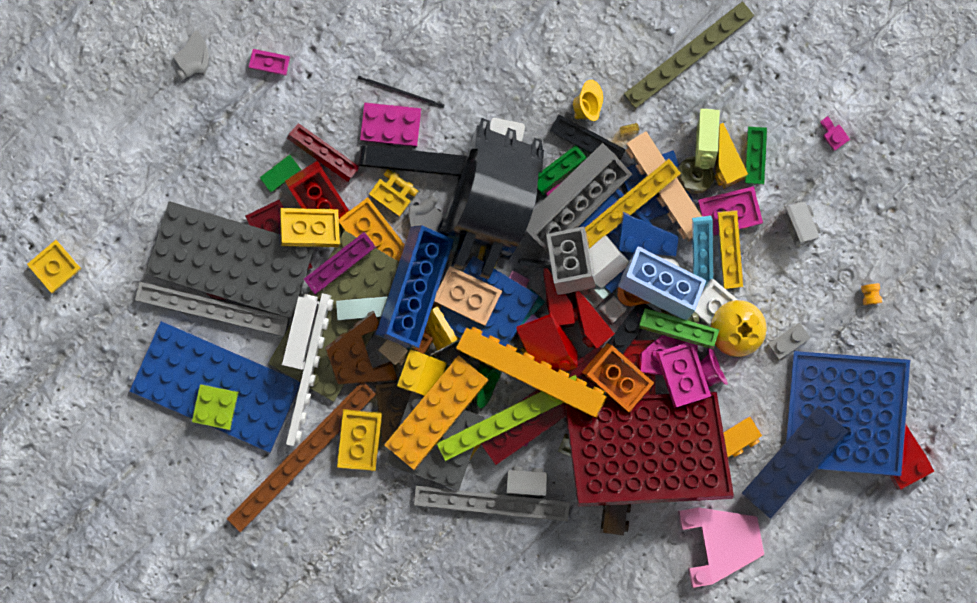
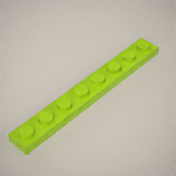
M576 375L570 377L574 381L577 378ZM540 392L437 443V446L444 460L447 461L564 402L544 392Z

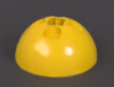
M734 300L722 305L715 312L710 326L719 329L715 343L716 347L726 355L733 357H743L754 353L763 344L767 332L766 320L762 312L752 303L743 300Z

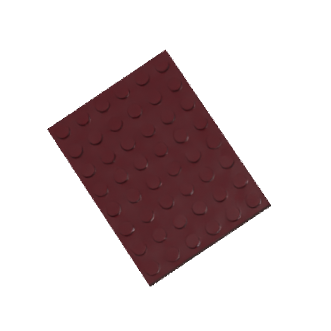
M710 392V397L676 408L673 407L670 394L644 395L630 412L626 411L611 397H607L597 418L564 403L578 507L733 499L734 492L717 392Z

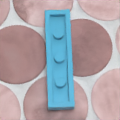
M711 216L692 218L693 274L706 280L704 286L707 285L710 279H713V219Z

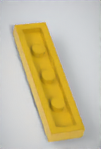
M737 210L717 212L723 288L743 287Z

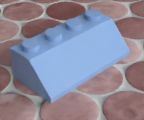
M638 246L623 272L618 287L684 320H688L696 310L706 280Z

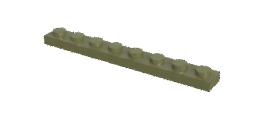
M742 1L626 91L624 96L637 109L755 15Z

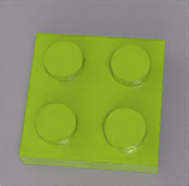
M200 384L192 422L231 430L239 392Z

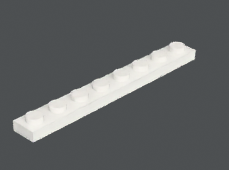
M322 293L287 438V445L296 446L302 438L300 427L306 421L307 413L304 410L311 400V394L308 393L310 386H314L316 375H313L315 367L318 368L320 356L317 355L319 348L322 349L325 338L322 337L323 330H327L329 319L326 317L328 311L332 310L334 300H331V295Z

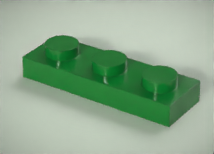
M748 126L745 169L748 175L745 178V184H765L767 127Z
M575 145L543 169L542 173L538 174L537 189L542 195L546 194L567 178L587 157Z

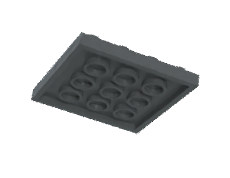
M411 392L400 425L423 399V395ZM464 410L438 443L483 421L485 417ZM436 444L415 470L391 451L386 465L459 490L474 447L445 461Z

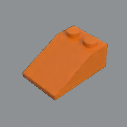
M607 343L582 371L589 380L605 391L609 397L628 412L632 410L654 384L613 345Z

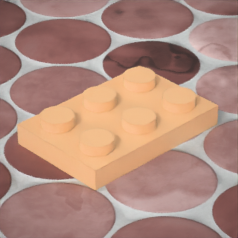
M450 266L436 293L434 302L486 326L502 294V290Z

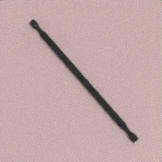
M358 76L359 80H364L442 108L445 106V104Z

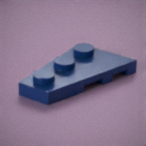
M623 212L618 250L635 252L639 246L652 254L676 256L679 237Z

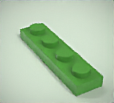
M646 308L639 325L640 329L713 350L719 333V329Z

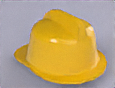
M587 80L582 87L581 93L574 98L573 109L575 119L596 121L599 118L603 104V92L596 81Z

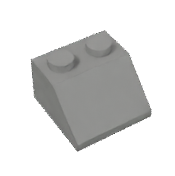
M805 201L790 205L782 211L796 247L819 238L820 228L817 222H813L811 217L813 216L812 208L810 205H806Z
M512 467V470H508L506 494L546 496L547 473L543 472L541 468H531L530 472L524 471V467Z

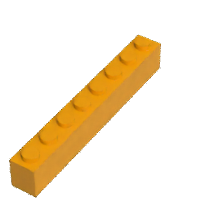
M475 327L465 329L456 347L457 350L597 418L607 398L603 395L605 391L595 386L591 389L586 386L587 382L576 378L574 381L568 378L570 374L560 369L556 372L551 369L552 365L544 361L538 363L534 361V356L526 352L521 355L516 352L517 348L509 344L505 347L499 344V339L491 335L487 338L482 335L483 332Z

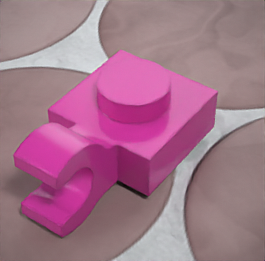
M828 116L820 121L827 131L823 137L833 151L850 140L840 124L834 127Z

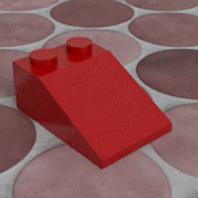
M315 161L285 181L302 209L338 210L339 219L349 212L348 207L318 161Z
M546 268L543 270L548 313L552 314L561 328L573 327L578 320L577 309H573L572 303L566 294H557L553 275Z
M580 291L571 292L574 306L577 309L580 332L584 337L581 340L588 348L597 349L615 333Z
M552 314L516 327L527 353L535 357L534 361L538 363L544 361L552 365L551 369L556 372L559 369L566 372L578 367L577 350Z
M907 425L905 426L902 476L889 475L897 490H901L935 472Z

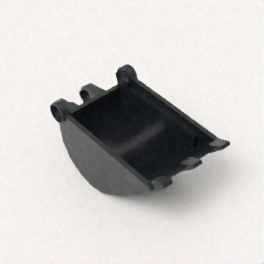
M481 118L479 125L475 129L445 219L441 220L437 232L447 237L451 235L459 238L452 261V266L458 269H463L473 244L486 248L482 259L484 263L479 276L489 279L499 255L501 254V258L509 260L526 232L535 206L538 174L542 173L544 150L542 140L534 137L531 145L516 140V130L508 128L505 135L490 130V120Z

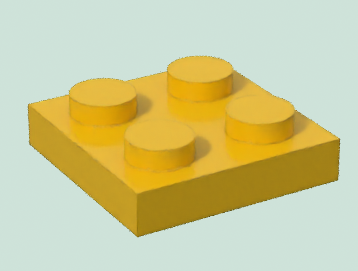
M58 240L53 241L27 263L29 268L52 294L81 270V267Z

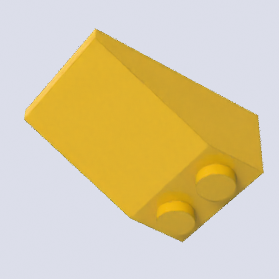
M724 123L719 124L716 175L714 177L719 186L722 185L723 189L744 180L748 173Z

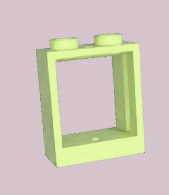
M700 109L696 130L695 167L702 169L714 168L718 153L720 110Z

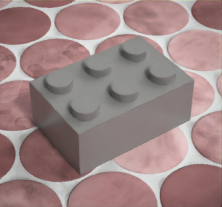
M579 227L546 234L557 294L595 288L585 228Z

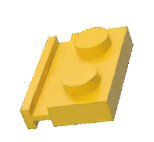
M438 306L432 309L425 331L434 338L433 344L437 351L458 339Z

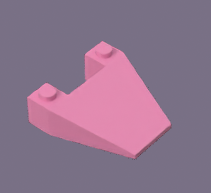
M700 507L678 511L681 530L701 527L708 565L688 568L692 588L712 585L764 555L758 518L756 516Z

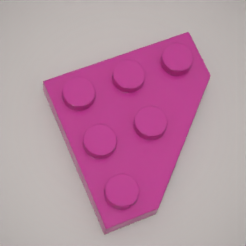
M661 335L640 353L639 370L645 374L663 375L656 353L688 342ZM694 344L696 351H698V345Z

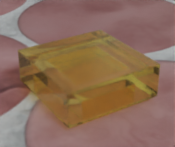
M634 123L621 126L618 130L620 137L639 133V125Z

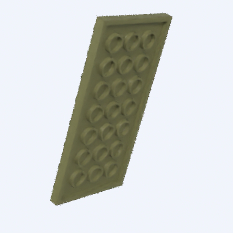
M344 231L340 237L339 247L334 248L328 259L357 237ZM376 248L316 295L311 289L308 295L318 297L317 301L319 302L322 293L331 295V300H334L332 310L328 311L326 317L329 319L327 330H323L322 337L325 338L322 349L319 348L317 355L320 356L318 368L315 367L313 375H316L314 386H310L312 390L333 402L336 401L345 384H338L336 382L325 347L340 335L352 329L355 323L364 319L337 320L336 301L388 297L399 265V261ZM377 317L378 323H380L381 317ZM291 322L268 364L301 383L303 369L282 365L291 330ZM376 330L362 335L365 348Z

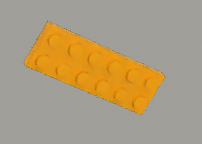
M458 355L384 445L415 470L489 380Z

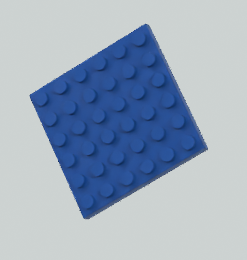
M794 351L786 442L811 413L820 406L850 433L818 469L902 476L911 360Z

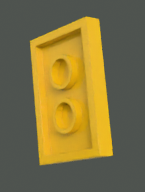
M280 209L281 246L339 247L338 210Z
M343 409L337 468L376 471L381 413Z

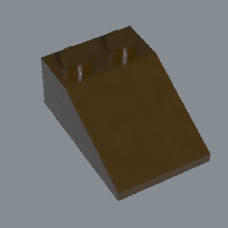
M631 504L603 506L600 533L624 536V532H628L629 521L626 520V515L631 511Z

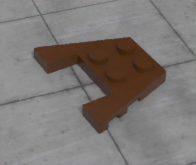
M374 311L369 312L368 316L362 321L355 323L352 329L343 333L325 347L338 384L397 379L391 362L372 368L362 335L378 329L379 323Z

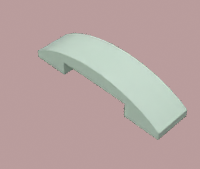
M388 297L336 301L337 320L365 318L371 311L375 312L376 317H382Z

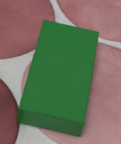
M288 155L259 178L272 193L286 183L287 179L300 172L301 168L291 155Z

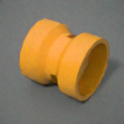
M879 283L861 286V292L864 293L863 305L882 303V297L879 295L881 289Z

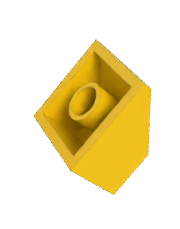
M410 349L397 386L425 396L443 375L447 363Z

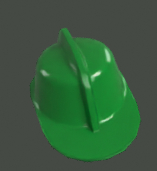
M481 364L477 369L479 373L489 380L478 393L477 406L479 408L485 407L490 401L495 386L502 374L501 371L485 364Z

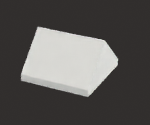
M606 235L589 248L595 283L600 288H603L623 271L629 263Z

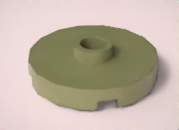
M695 156L687 157L677 168L682 173L677 177L680 184L690 193H704L714 182L713 169L695 167Z

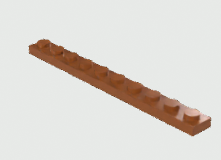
M361 382L241 503L227 520L239 532H242L340 432L343 409L361 411L377 394L364 382Z

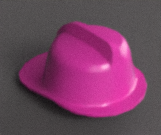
M708 348L709 354L700 362L708 387L721 382L728 385L715 351Z

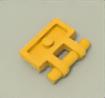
M387 169L384 173V176L389 179L387 183L379 179L369 195L400 217L411 203L406 198V195L409 193L415 197L419 191L413 187L412 183H407L400 178L398 173H393ZM394 183L403 189L401 193L392 188Z

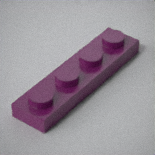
M363 232L306 276L304 281L316 295L377 247L368 235Z

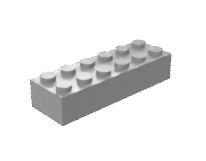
M602 143L533 210L526 231L549 254L546 234L574 229L580 226L632 173Z

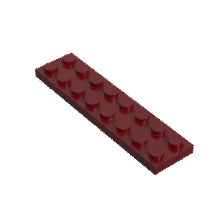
M600 346L579 359L577 361V368L566 371V373L570 374L568 378L576 375L577 378L587 382V387L591 389L594 386L597 387L582 371L599 353L602 347ZM537 389V390H535L534 392H532L531 394H529L527 397H525L524 399H522L521 401H519L518 403H520V402H522V401H524V400H526V399H528V398H530V397H532V396H534V395H536V394H538V393H540V392H542V391H540V390ZM564 403L481 443L482 447L493 463L497 465L566 416Z

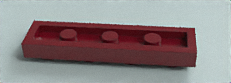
M299 123L286 138L347 182L353 178L360 166Z

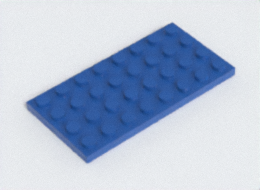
M161 321L130 392L192 419L200 384L239 392L231 430L217 427L212 428L271 453L301 383L289 376Z

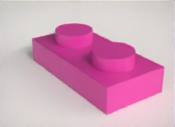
M253 49L249 68L287 76L290 56Z

